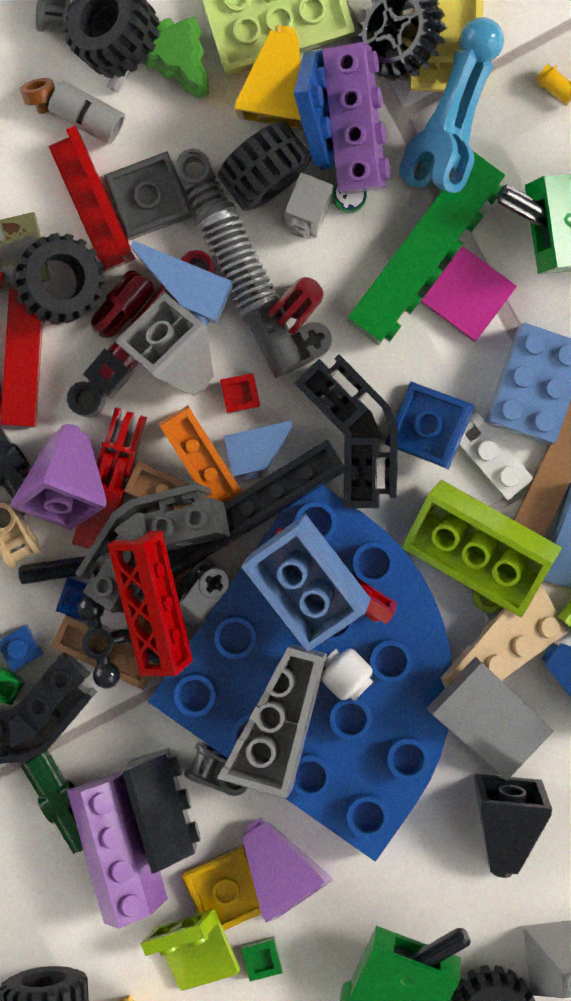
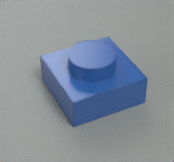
M28 624L4 637L0 643V651L12 672L44 654Z

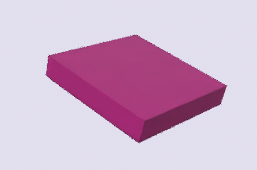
M462 246L421 300V303L473 342H476L517 286Z

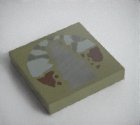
M34 212L0 220V271L6 274L0 292L13 288L12 283L15 282V276L12 275L14 268L17 266L18 258L31 244L41 238ZM47 262L40 270L41 282L51 280Z

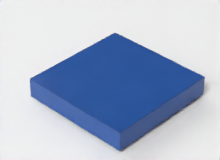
M411 381L395 418L398 424V450L449 470L475 406L469 402ZM389 432L388 437H387L386 442H385V445H387V446H389V447H390V432Z

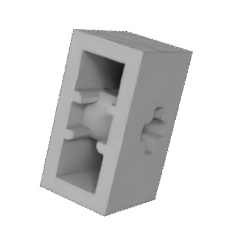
M300 172L285 210V225L290 227L289 232L308 239L309 235L318 236L332 200V184Z

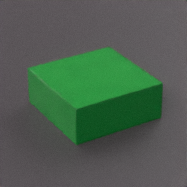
M274 936L241 945L250 982L283 973Z

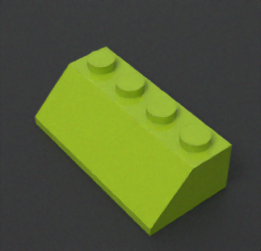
M442 479L428 494L401 547L408 553L521 618L562 550V547Z

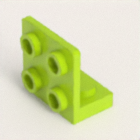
M214 908L156 926L140 943L145 956L158 952L160 956H166L181 991L235 976L240 971V967Z

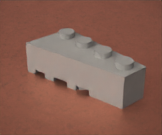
M294 644L287 648L217 779L287 799L292 792L327 653L313 649L307 652L304 647Z

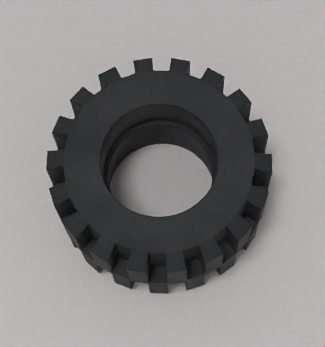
M73 0L71 2L72 8L67 10L65 15L68 22L64 24L63 31L67 34L65 36L66 44L70 46V50L96 73L99 75L103 74L108 78H113L114 75L119 78L125 76L128 70L131 73L136 71L138 64L141 62L144 64L148 60L146 56L149 52L154 51L156 47L154 40L159 38L160 31L156 27L160 23L159 18L155 15L156 11L146 0Z
M282 121L266 126L239 145L223 162L217 176L241 209L247 211L262 206L284 191L299 177L300 172L303 173L306 170L312 157L289 125Z
M54 233L48 237L43 236L37 239L20 255L17 260V266L13 270L12 276H15V282L12 285L13 290L17 291L19 295L16 298L19 304L23 303L27 308L25 312L30 316L34 314L38 317L37 320L43 323L49 321L53 325L67 324L81 318L93 310L97 305L96 301L102 297L104 292L101 289V285L105 284V275H101L100 271L104 266L102 261L97 262L94 257L98 253L94 248L91 250L85 247L87 242L83 239L74 240V235L66 233L64 236H59V233ZM50 260L61 261L73 270L77 286L75 293L70 298L64 300L57 299L44 290L40 281V270L46 262Z
M488 965L480 966V973L475 974L474 969L467 972L469 979L465 981L460 978L459 990H455L451 997L452 1001H535L526 982L522 978L518 979L516 973L510 969L505 973L503 967L495 965L494 971H490Z
M46 966L25 970L1 983L0 1001H89L88 978L83 971L64 966Z

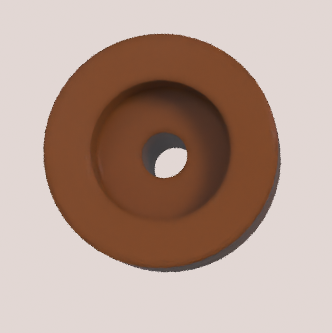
M51 78L35 79L20 87L24 104L36 105L39 114L49 112V101L55 91L54 82Z

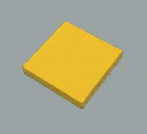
M244 845L181 873L182 880L197 912L200 913L214 908L224 931L261 914Z

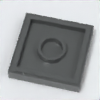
M168 151L104 175L129 241L192 217Z

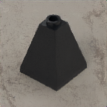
M474 774V784L490 872L500 878H509L512 874L518 875L552 815V806L543 781L510 777L507 781L503 776Z

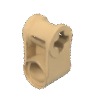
M3 501L0 502V508L8 510L11 515V521L6 527L0 525V554L7 566L13 569L18 561L33 553L39 555L42 553V549L21 512L10 508L11 502ZM23 543L25 544L23 548L14 551V548L22 545Z

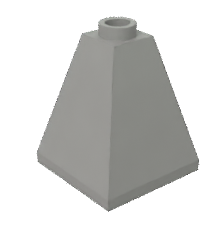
M166 293L115 340L118 346L154 377L193 396L203 391L214 377L207 327Z
M571 920L523 926L532 995L571 998Z

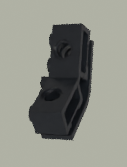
M340 354L334 358L337 362L330 369L322 360L318 359L294 384L344 434V466L347 471L344 472L343 508H379L380 494H389V498H397L398 424L392 409ZM337 371L359 391L356 395L352 397L333 378ZM366 393L382 407L390 427V452H381V433L371 410L360 400ZM377 457L385 458V488H377Z
M66 653L59 655L18 705L0 706V764L27 762L46 752L98 692L93 687L88 690L82 685L91 672L72 656ZM71 691L76 692L78 696L68 709L61 714L58 709L60 704ZM51 720L58 725L57 729L48 739L31 748L7 750L6 746H10V748L15 747L37 736Z

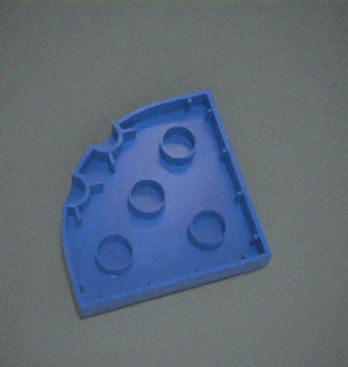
M323 485L282 510L254 550L274 537L279 527L284 530L306 514L351 574L397 602V606L388 624L381 620L378 622L372 621L365 615H362L313 648V650L327 653V657L335 649L340 653L349 648L355 650L371 666L373 673L370 679L373 683L353 701L351 698L340 700L320 680L292 792L286 800L376 862L415 807L429 784L440 760L449 729L433 716L427 707L446 688L440 678L452 665L451 651L445 625L434 596L422 574L406 552L384 529L357 508H343L344 499ZM241 568L230 583L227 591L216 603L205 622L189 642L193 661L177 676H165L148 700V703L229 758L232 749L265 692L285 651L293 644L302 645Z

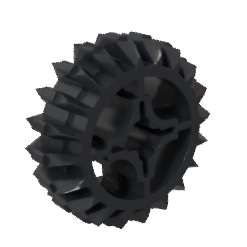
M372 0L373 6L370 10L362 9L366 18L364 21L357 23L362 32L355 38L358 42H364L372 47V51H376L379 71L375 74L379 77L383 76L389 81H396L397 79L408 81L410 75L420 77V67L431 68L429 63L431 56L439 57L438 51L435 50L437 45L446 43L444 38L440 36V33L447 29L445 23L441 21L445 14L438 7L440 3L438 0ZM415 8L417 10L412 15L409 13L403 14V11L406 9ZM390 50L393 52L397 50L399 55L387 58L385 53Z

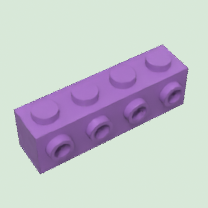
M364 42L323 49L338 192L350 194L387 188L386 179H390V165L388 159L383 158L382 144L386 143L387 136L385 125L379 120L378 108H382L383 98L380 87H376L375 73L379 71L377 53L372 51V47Z

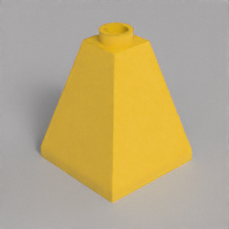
M277 25L275 31L270 30L236 100L235 111L238 119L266 124L284 121L290 128L304 130L294 97V89L301 64L299 38L295 28Z

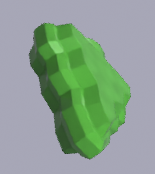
M195 17L184 19L174 24L171 18H166L160 21V25L156 27L160 31L159 38L154 40L156 47L153 52L148 53L146 56L148 60L144 64L148 69H157L165 79H176L185 92L200 100L210 93L208 73L201 63L204 55V49L199 41L202 31Z

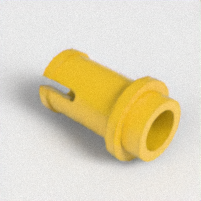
M547 63L535 79L540 84L538 88L541 89L543 86L564 103L563 105L567 106L571 101V81L556 70L557 65L552 67Z

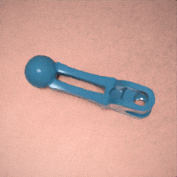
M486 17L475 18L469 21L462 29L459 37L460 50L455 52L453 68L444 94L435 112L426 124L425 129L415 135L406 147L399 175L407 186L425 187L433 179L434 184L442 191L456 193L461 191L466 185L474 165V153L469 142L475 109L484 84L494 68L491 61L500 54L504 45L503 31L494 20ZM421 161L418 174L414 176V168ZM453 169V178L450 181L449 173Z

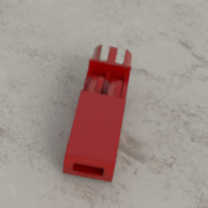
M114 408L106 438L101 443L102 447L96 463L107 500L106 507L76 527L72 545L90 550L111 514L122 506L126 494L123 484L125 478H129L148 417L143 415L139 417L131 444L128 446L127 443L133 427L135 413L127 411L117 441H114L122 415L121 408ZM108 447L116 449V452L114 453L108 450ZM122 452L131 454L130 458L123 455Z

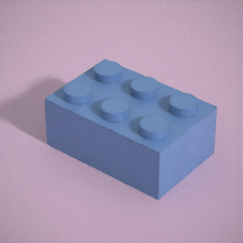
M524 322L518 326L485 422L488 425L546 445L556 444L571 401V338Z
M306 514L251 552L241 566L307 652L364 615L371 600Z

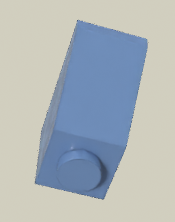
M291 420L223 436L233 477L240 476L242 482L261 478L260 471L268 469L292 430Z

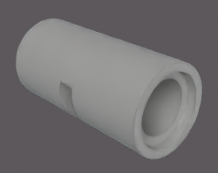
M64 80L56 87L48 106V111L109 145L116 139L125 120L123 112Z

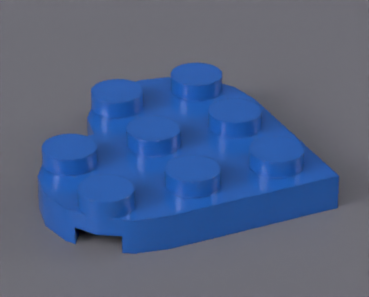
M323 50L306 51L302 56L294 89V97L315 167L320 166V170L333 169L336 167Z

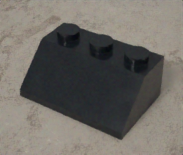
M167 748L130 759L122 773L151 873L153 874L195 854L196 842L201 841V836L196 821L190 822L187 809L191 808V801L187 789L180 788L177 776H181L182 771L177 755L171 757L170 750Z

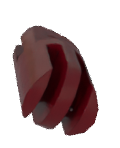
M129 270L111 292L106 295V301L92 317L91 326L94 332H98L99 336L104 338L114 336L129 318L132 319L136 315L137 311L154 292V285L151 280L135 270Z
M302 277L298 279L270 308V318L283 307L285 314L277 324L283 327L291 317L297 319L288 331L289 334L296 333L322 302L324 295L322 287L312 278Z

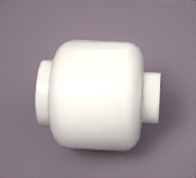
M349 648L340 653L335 649L326 658L324 665L326 669L322 673L321 680L340 700L351 698L355 701L373 683L370 679L373 673L371 666L355 650Z

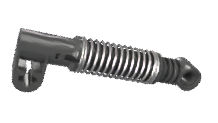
M199 149L183 151L176 160V171L185 192L190 193L188 198L190 201H193V208H198L195 211L197 215L195 222L197 228H199L198 231H207L202 235V238H209L205 245L212 246L209 252H215L212 259L219 260L215 264V266L222 267L219 273H225L223 278L232 281L233 287L230 294H235L232 301L238 300L239 303L236 305V308H242L239 312L240 318H242L244 323L250 325L275 379L323 357L328 352L332 341L331 333L325 325L312 322L301 326L296 333L289 334L288 331L290 329L287 323L283 327L277 324L283 316L280 309L270 318L269 310L277 302L279 295L276 294L277 291L271 290L274 284L268 283L270 277L265 276L267 270L261 269L264 263L258 262L260 256L255 255L257 249L252 248L254 242L248 241L250 235L245 234L247 228L242 227V220H238L240 214H238L235 204L228 201L225 196L222 197L224 191L223 189H218L220 183L215 181L217 177L206 154ZM192 162L200 163L203 166V171L196 177H190L185 174L186 166ZM313 332L315 337L321 335L323 339L320 341V348L315 349L313 345L308 346L306 351L309 358L304 360L293 337L299 335L304 344L309 339V333Z

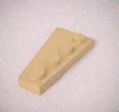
M542 584L522 618L503 608L493 621H489L481 630L482 634L472 646L468 645L440 678L445 687L456 678L475 656L502 681L568 633L562 620L557 617L558 613Z

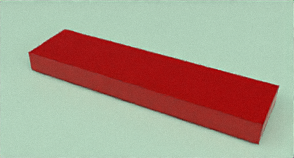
M9 288L0 425L37 427L43 322L38 321V317L34 314L30 316L25 312L27 309L23 303L19 304L16 299L19 296L18 292L14 291L13 288Z

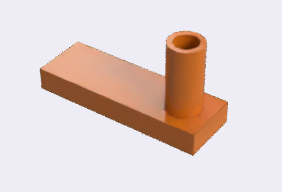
M188 405L179 411L173 412L170 417L158 423L195 483L211 488L212 495L207 496V498L211 497L226 503L242 493L239 485Z

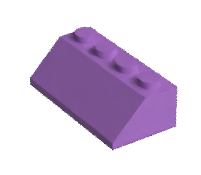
M123 770L67 790L103 922L118 929L152 915L168 899L161 872L151 873L123 777Z

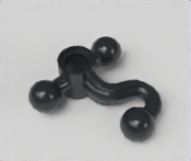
M85 595L79 600L77 605L79 616L87 621L89 628L82 640V648L86 655L96 659L97 666L93 671L95 684L103 689H110L119 682L120 670L110 661L109 654L112 652L114 645L125 642L132 644L129 629L112 631L108 626L103 625L101 617L105 608ZM95 633L104 634L108 639V646L103 650L94 649L89 642L90 636ZM148 648L146 651L148 660L152 663H159V656Z

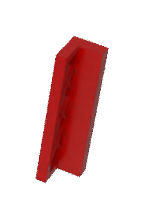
M74 125L66 129L69 137L48 147L91 244L98 253L97 257L103 263V271L106 273L136 258L82 136Z
M162 530L149 531L137 540L112 541L108 544V549L140 676H177L193 661L163 532ZM122 551H133L136 561L134 569L124 562ZM133 582L143 590L145 598L143 602L139 601L132 594L130 586ZM141 615L151 623L153 630L151 635L140 627L139 617ZM148 648L159 656L161 665L149 664L146 652Z

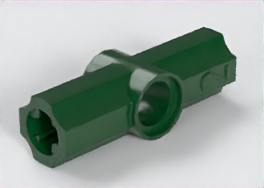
M47 750L23 763L21 768L39 796L37 800L44 816L50 823L56 824L63 839L68 844L72 853L75 854L83 850L67 790L74 788L75 785L69 779L66 780L52 755Z

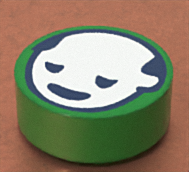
M336 183L333 189V202L340 211L355 213L364 206L367 191L350 194L338 192V185Z

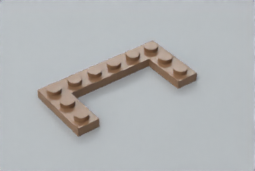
M138 460L124 492L139 498L190 484ZM190 503V504H186V505L173 506V507H174V510H176V509H180V508L192 506L193 504ZM191 567L174 577L175 587L181 583ZM68 614L65 615L51 647L93 667L97 666L96 659L86 655L82 648V640L89 629L88 624ZM141 615L139 619L140 627L151 635L153 632L151 623ZM95 633L89 638L90 645L94 649L103 650L108 646V639L104 634ZM127 642L114 645L109 657L110 661L119 668L120 679L144 690L151 676H140L133 645ZM149 661V664H150V665H156V664H157V663H152V662Z

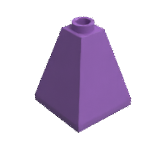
M64 424L58 431L52 434L12 499L10 508L69 530L74 529L104 509L107 500L89 435L81 432L80 427L73 424Z
M260 818L244 828L247 835L242 837L261 914L266 923L279 918L333 881L324 869L270 822L263 823Z

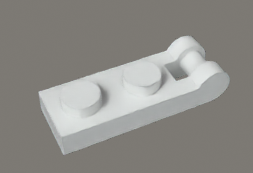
M474 408L459 446L502 497L508 501L534 478ZM472 427H475L480 434L470 441L465 433Z

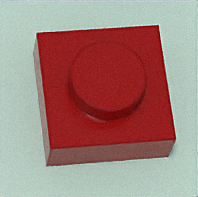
M254 373L220 379L227 414L261 407Z

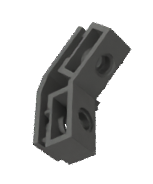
M199 483L129 500L111 514L75 572L80 578L90 579L83 593L109 611L124 613L108 544L118 540H137L149 531L162 530L168 552L230 537L224 502L211 497L207 498V496L212 495L211 488ZM190 503L193 504L192 506H188V507H184V508H180V509H176V510H174V507H173V506L186 505V504H190ZM160 508V510H158V511H154V512L147 513V512H149L150 510H154V509ZM122 551L124 562L134 569L136 561L133 551ZM99 554V558L96 561H94L96 556ZM133 582L130 587L132 594L136 597L141 588Z

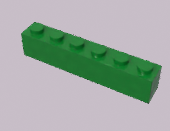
M474 151V165L464 188L456 193L441 191L348 316L347 322L376 344L380 345L384 339L389 342L402 327L397 322L404 311L411 314L420 303L422 297L418 295L419 291L425 284L429 287L434 284L443 272L438 267L445 257L452 260L461 248L463 242L459 238L467 229L472 233L484 217L479 212L484 204L488 202L493 205L496 201V195L502 188L500 183L505 174Z

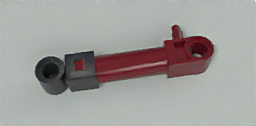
M202 250L188 251L180 259L189 264L202 262L207 266L206 271L215 274L211 257ZM161 283L159 284L160 289L143 307V309L137 314V316L131 321V323L125 328V330L119 335V337L164 293H166L172 299H174ZM114 341L108 349L104 348L83 372V375L89 381H81L70 387L66 399L68 407L72 412L82 417L90 418L97 416L105 406L104 394L113 398L134 374L132 371L139 363ZM83 391H91L94 394V403L91 407L82 409L78 404V397Z

